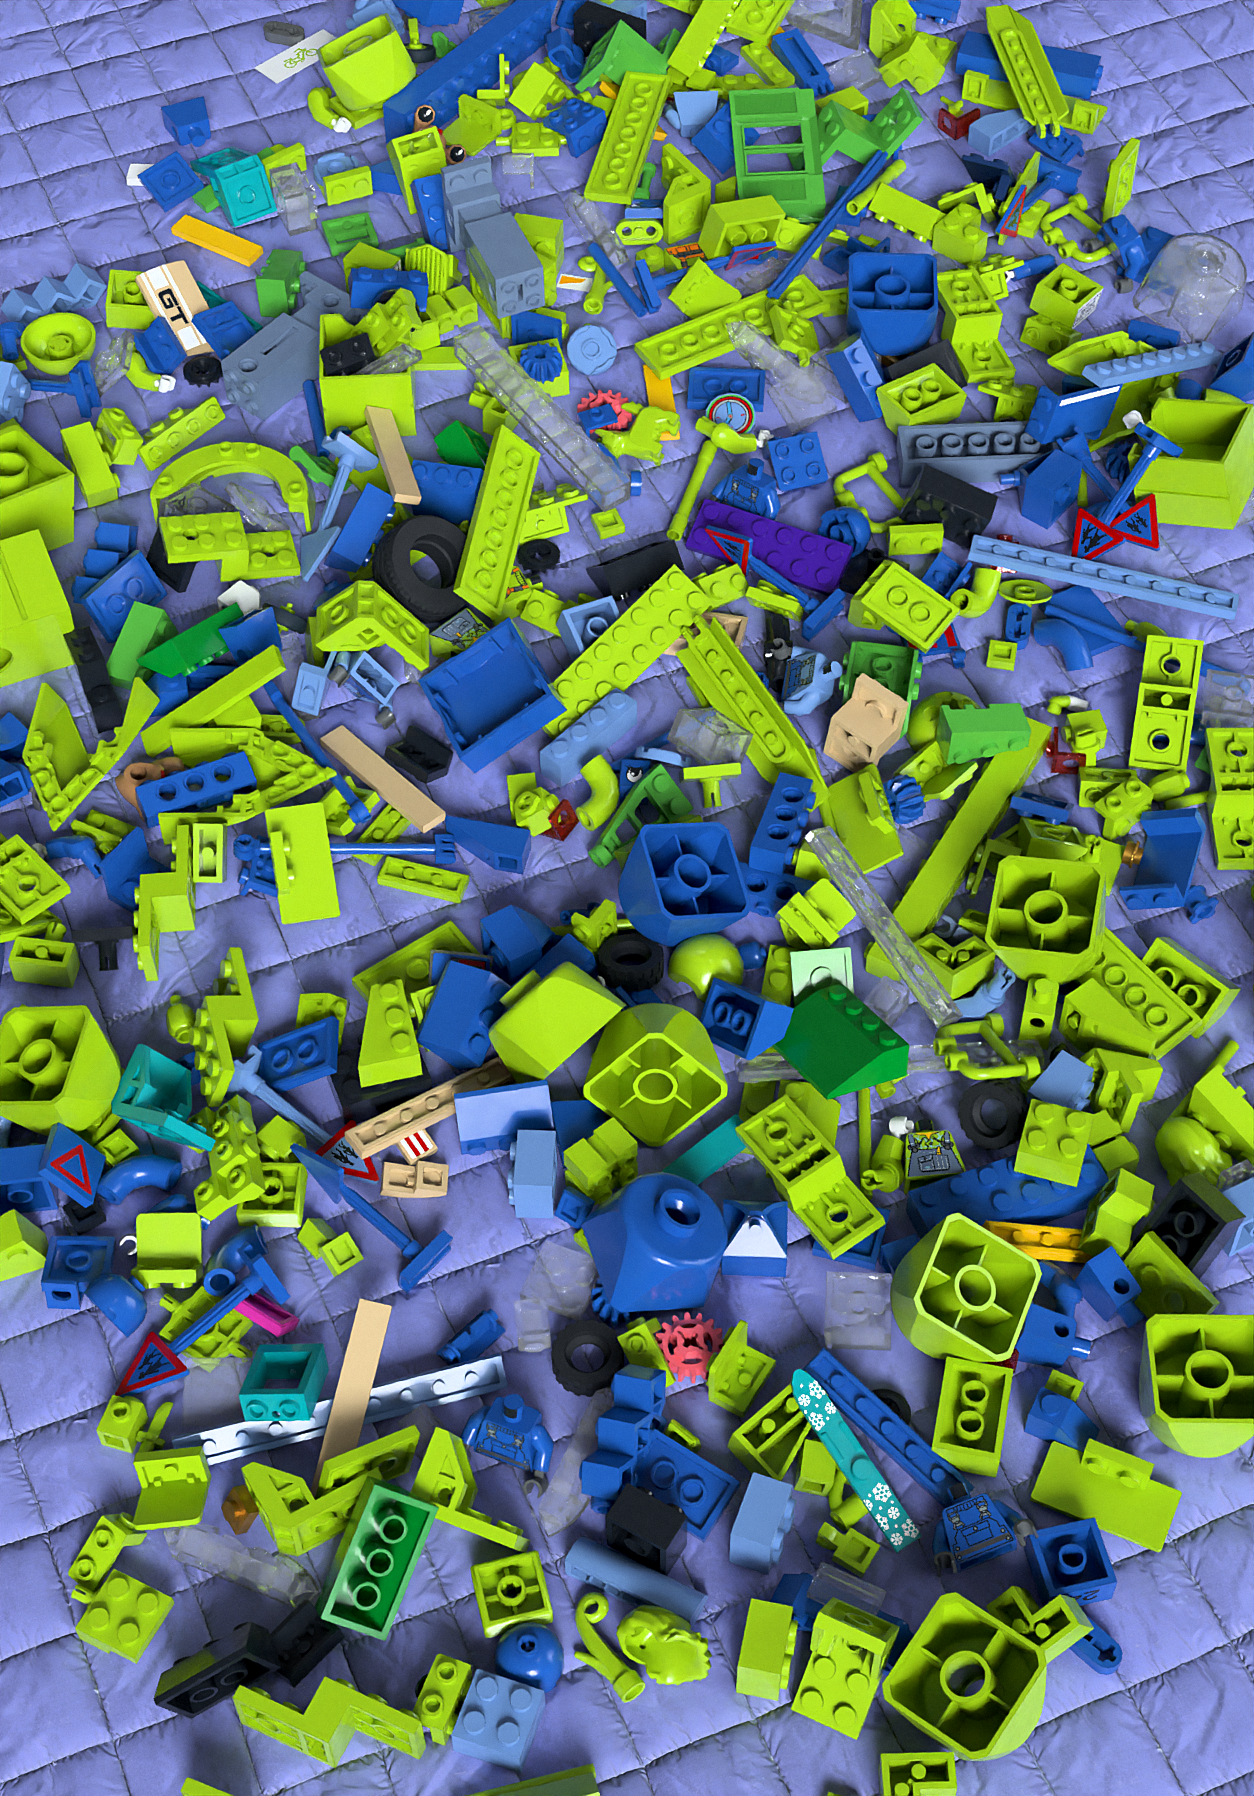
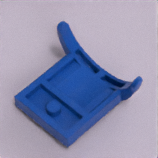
M232 300L194 315L191 321L221 361L257 333Z

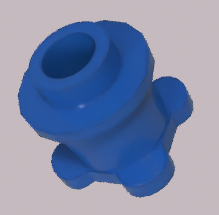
M1190 885L1184 906L1192 914L1189 921L1192 924H1196L1202 919L1212 917L1216 912L1215 907L1219 900L1216 897L1209 899L1203 885Z

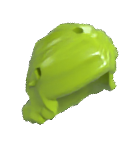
M1183 1116L1170 1118L1163 1123L1157 1131L1154 1144L1157 1148L1160 1162L1163 1168L1167 1170V1179L1170 1186H1174L1179 1178L1198 1172L1218 1190L1229 1184L1232 1177L1230 1172L1232 1171L1233 1160L1229 1154L1220 1149V1143L1210 1131L1198 1121Z
M642 1605L633 1609L619 1622L616 1635L622 1652L636 1663L645 1665L646 1673L651 1679H656V1683L659 1685L663 1683L666 1685H680L683 1682H692L693 1680L701 1681L709 1675L708 1670L712 1667L709 1659L712 1655L708 1650V1639L701 1638L700 1632L692 1631L691 1625L672 1611L662 1607Z

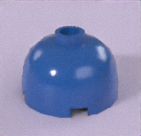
M843 506L833 508L821 516L820 520H823L821 527L818 528V535L851 545L853 552L850 559L855 558V556L866 549L871 539V528L867 518L860 510Z
M108 1273L98 1277L83 1291L89 1300L127 1338L139 1328L147 1314V1302L141 1294L145 1287L133 1275L127 1280L118 1273Z
M536 1622L520 1623L509 1628L500 1637L494 1653L496 1675L543 1690L545 1693L551 1691L556 1686V1682L561 1677V1674H563L565 1668L564 1649L557 1635L547 1626Z

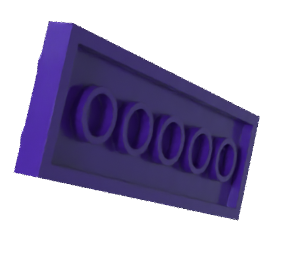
M706 498L685 544L688 550L731 564L706 533L705 528L710 525L751 537L753 539L752 555L756 559L761 560L793 585L830 596L838 588L839 581L853 552L851 545Z

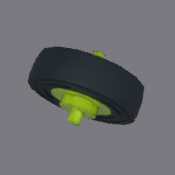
M413 39L412 43L404 44L415 67H418L419 63L431 62L436 58V49L433 45L418 43L417 39Z
M268 603L263 604L262 608L272 606L279 634H281L282 630L288 632V629L299 634L305 633L307 620L295 615L296 612L291 610L293 604L287 603L286 607L280 606V608Z

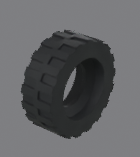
M624 934L606 940L599 947L598 976L605 980V984L609 988L616 989L621 986L626 992H640L652 988L663 978L664 952L658 942L651 941L639 934ZM636 960L643 962V964L627 966L619 964V962Z
M1008 1079L984 1080L970 1086L969 1090L963 1093V1098L959 1101L958 1105L960 1107L958 1118H960L961 1129L966 1133L965 1136L974 1142L973 1144L981 1146L986 1150H999L1021 1140L1030 1104H1028L1025 1093L1021 1092L1018 1085L1012 1084ZM988 1099L999 1100L1007 1110V1122L1000 1129L989 1127L983 1120L981 1109L984 1102Z
M591 1319L589 1321L579 1320L577 1323H570L565 1326L566 1328L563 1331L560 1330L557 1334V1339L553 1341L551 1351L553 1374L556 1375L558 1384H561L567 1392L571 1391L577 1396L593 1397L596 1394H604L608 1389L611 1390L615 1373L624 1368V1351L617 1339L616 1331L613 1328H609L606 1323L595 1322V1320ZM584 1344H592L599 1347L604 1354V1362L601 1367L593 1372L578 1370L571 1360L572 1354L577 1347Z

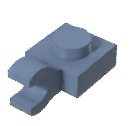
M944 915L942 918L950 924L949 931L945 932L942 929H936L935 931L941 938L954 937L961 941L960 943L975 935L958 925L957 919L950 915ZM978 937L979 939H981L983 942L986 943V941H985L984 938Z

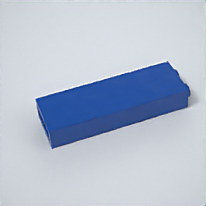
M967 31L958 51L955 74L965 75L967 70H972L990 75L989 79L1009 82L990 35ZM1042 45L1062 94L1090 100L1092 91H1097L1099 80L1102 77L1104 66L1100 65L1101 56Z

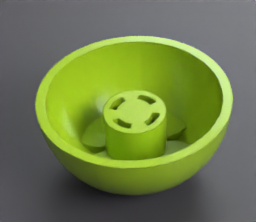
M53 313L42 316L30 323L21 336V347L29 362L40 371L55 376L69 375V372L80 360L89 361L96 346V332L92 323L86 318L73 313Z
M953 691L933 693L922 699L910 713L906 733L908 743L917 753L929 741H937L936 734L941 705H949L950 709H964L965 704H973L975 709L982 708L972 698L962 693Z

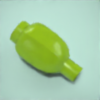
M1130 619L1125 624V629L1132 632L1133 636L1138 637L1136 640L1143 643L1147 642V635L1168 637L1163 629L1149 622L1136 623Z
M1171 770L1155 776L1149 781L1147 786L1154 791L1153 800L1162 802L1181 796L1185 789L1190 787V781L1184 771L1178 773Z
M174 995L169 999L171 1006L167 1009L166 1026L168 1033L177 1042L186 1044L189 1043V1029L194 1026L196 1016L187 1004L182 1003L179 995Z

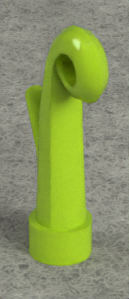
M584 256L578 260L579 268L585 272H595L589 293L585 296L583 308L588 314L597 315L601 313L604 296L613 284L610 280L606 282V274L592 256Z
M590 1592L579 1600L575 1609V1622L577 1630L591 1654L575 1651L574 1657L590 1665L606 1677L624 1703L630 1702L643 1692L646 1684L635 1670H631L592 1626V1624L597 1623L607 1615L609 1603L603 1594ZM593 1604H598L597 1611L592 1614H588V1609L590 1608V1606Z

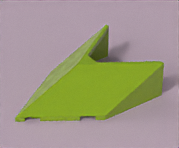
M1118 331L1076 342L1047 359L1049 365L1070 376L1086 378L1081 375L1085 365L1158 350L1141 340L1135 342L1129 339L1128 333ZM1183 371L1123 383L1107 427L1104 428L1099 439H1090L1088 442L1090 453L1137 435L1134 432L1136 426L1128 429L1123 421V417L1127 413L1136 410L1141 414L1145 424L1149 420L1151 421L1153 408L1149 402L1148 395L1169 385L1172 386L1175 393L1179 382V374Z
M140 677L134 678L123 726L114 728L116 737L111 742L107 743L105 740H99L95 754L88 753L69 706L47 683H41L22 757L32 774L30 776L42 807L47 812L48 822L54 832L123 756L160 702V699Z
M170 728L169 734L174 756L181 759L184 766L188 769H192L195 765L204 761L213 762L219 760L222 756L231 752L240 753L245 751L257 780V790L249 794H233L231 805L225 808L217 806V812L158 813L164 845L172 844V838L177 837V825H189L191 837H193V823L228 822L227 826L243 822L336 776L337 772L329 767L323 768L315 764L314 759L279 740L274 742L265 737L264 733L256 728ZM220 775L216 779L218 781H226L229 777Z

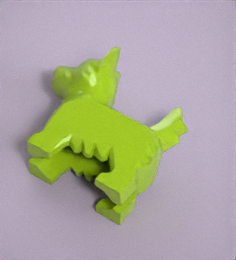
M634 401L621 405L623 410L636 416L634 423L627 432L595 430V433L600 436L596 441L606 446L617 460L621 455H629L641 460L651 461L654 465L660 466L664 459V454L661 453L663 445L660 444L661 433L669 431L671 436L676 437L681 427V422L679 421L680 415L677 413L664 411L657 406L643 407L640 403L635 404Z

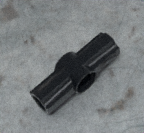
M773 614L770 618L766 619L764 663L767 665L769 688L775 692H782L786 661L791 656L778 660L772 654L771 649H781L775 646L773 642L776 638L783 639L790 648H793V642L790 640L789 619L785 618L782 614Z

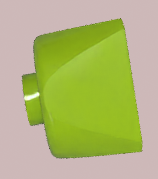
M388 13L371 19L321 46L316 51L322 68L345 109L351 111L369 107L372 109L382 108V104L405 88L413 80L417 72Z
M1008 855L998 864L985 935L986 943L1003 965L1012 971L1016 977L1025 982H1028L1029 978L1034 977L1060 983L1059 985H1063L1080 978L1095 965L1102 952L1105 932L1106 872L1097 863Z
M565 961L543 979L533 969L499 1000L506 1007L507 1011L490 1027L488 1037L517 1084L540 1081L550 1075L623 1009L626 1004L579 967Z
M645 1003L630 1007L609 1022L602 1033L583 1088L585 1098L611 1118L614 1117L623 1127L645 1144L653 1147L665 1145L725 1098L728 1092L723 1070L704 1025L683 1008L665 1003Z
M86 1005L12 1008L3 1016L0 1025V1116L45 1136H49L51 1127L58 1122L75 1134L93 1124L106 1111L117 1092L121 1077V1064L115 1048Z
M954 1213L940 1221L899 1263L890 1288L892 1312L905 1338L914 1347L931 1357L946 1360L948 1356L974 1362L1003 1361L1011 1358L1042 1272L1037 1260L964 1215Z
M1154 1314L1146 1322L1139 1375L1140 1410L1149 1430L1167 1447L1192 1457H1220L1234 1452L1254 1436V1315Z
M956 1592L947 1593L939 1597L882 1683L884 1699L907 1720L948 1752H954L956 1757L966 1761L993 1760L1003 1757L1020 1747L1037 1725L1042 1713L1046 1690V1657L1041 1647ZM985 1680L979 1692L965 1697V1692L972 1683Z

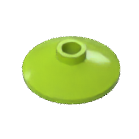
M1009 580L1001 583L998 588V593L1003 598L1015 603L1026 604L1029 607H1032V604L1046 602L1053 595V591L1049 586L1032 580Z

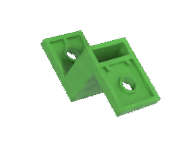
M620 19L593 45L575 88L581 93L588 86L592 88L598 82L599 76L602 73L620 87L626 71L667 75L668 71H666V68L669 66L667 61L676 48L681 33L676 28H673L653 47Z
M902 87L881 112L876 115L872 122L831 100L817 116L822 166L836 150L863 165H866L878 150L886 151L888 153L886 159L888 160L924 120L910 92ZM801 135L792 144L802 143ZM803 152L787 153L795 171L805 170Z

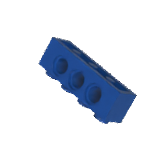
M245 751L240 753L231 752L225 754L219 760L213 762L204 761L198 763L192 769L183 772L177 770L168 774L167 777L156 781H144L138 787H135V795L146 826L150 829L160 825L158 813H197L232 801L233 794H249L257 790V780ZM220 775H225L229 777V779L226 781H218L216 777ZM197 784L202 788L194 791L188 787ZM168 793L175 796L170 800L161 798L162 795Z
M782 772L779 773L750 846L749 868L783 875L786 864H792L795 853L793 846H799L802 836V829L800 828L806 827L809 818V811L807 809H813L816 799V792H812V779Z
M738 861L752 907L750 912L757 913L763 917L775 918L774 916L797 892L803 896L817 883L784 873L783 875L749 868L748 863ZM836 888L846 899L847 891Z

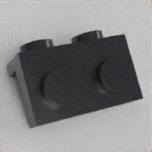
M367 333L360 334L320 351L328 376L368 374L375 371L378 366L383 365L381 356L373 348Z
M411 725L407 729L405 740L387 746L384 757L392 761L397 767L413 775L418 781L427 784L448 774L453 751L421 729Z
M307 1599L270 1633L281 1668L273 1673L295 1688L345 1637L339 1627L321 1619L313 1604Z

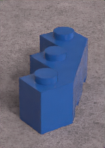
M99 522V526L95 530L97 548L87 550L83 558V568L86 569L85 575L76 576V580L72 583L71 594L74 596L73 603L82 604L80 598L136 550L138 526L114 522Z
M629 1364L615 1373L611 1384V1391L614 1394V1407L600 1415L595 1426V1434L598 1437V1450L582 1460L579 1468V1478L582 1480V1494L616 1501L627 1483L633 1486L636 1485L639 1477L637 1473H634L639 1458H646L654 1435L653 1430L650 1429L654 1415L661 1416L665 1405V1370Z
M801 1572L800 1574L783 1575L770 1602L793 1606L792 1620L798 1621V1631L812 1632L818 1612L832 1597L899 1626L898 1636L883 1675L890 1673L914 1637V1634L909 1630L907 1622L898 1617L891 1616L853 1595L846 1594L808 1573Z

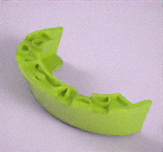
M228 441L201 447L176 459L161 472L150 491L155 522L159 524V517H163L169 500L175 498L170 504L177 506L176 499L180 498L183 493L184 497L182 498L181 506L186 507L192 494L201 486L200 482L211 475L213 478L221 475L238 472L260 474L277 482L282 493V499L289 505V512L304 513L306 532H312L316 512V497L314 488L306 474L284 454L256 443Z

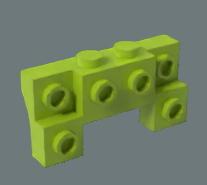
M400 288L385 305L377 302L362 320L355 325L346 336V339L348 340L367 333L373 348L380 354L381 358L397 341L408 344L410 339L407 332L411 328L421 330L424 327L415 308L416 299L412 291ZM371 372V373H368V374L360 373V374H358V375H370V374H373V373H372V372Z
M236 1095L230 1101L221 1105L216 1112L205 1107L188 1119L187 1124L193 1122L206 1128L205 1135L216 1140L211 1152L208 1151L212 1176L206 1181L201 1182L193 1190L198 1214L212 1221L230 1207L245 1201L255 1200L266 1191L259 1155L260 1149L255 1133L256 1127L253 1122L251 1105L248 1101ZM188 1146L189 1148H191L192 1150H194V1151L197 1152L198 1154H201L202 1152L205 1151V1150H201V1149H198V1148H194V1147Z

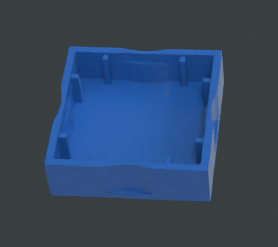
M507 618L478 638L465 651L448 659L418 680L432 708L440 715L445 732L459 759L474 773H477L567 711L524 633L510 618Z

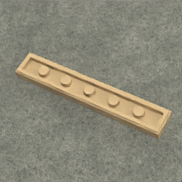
M366 406L364 415L393 501L419 505L422 497L391 409Z
M343 725L320 738L323 748L372 790L376 791L379 796L421 832L426 833L445 820L446 813Z
M500 1056L483 1063L481 1067L473 1068L345 1131V1139L363 1160L455 1114L454 1094L513 1085L516 1081Z
M364 1299L359 1300L310 1491L314 1499L324 1461L356 1449L358 1446L392 1311V1306Z

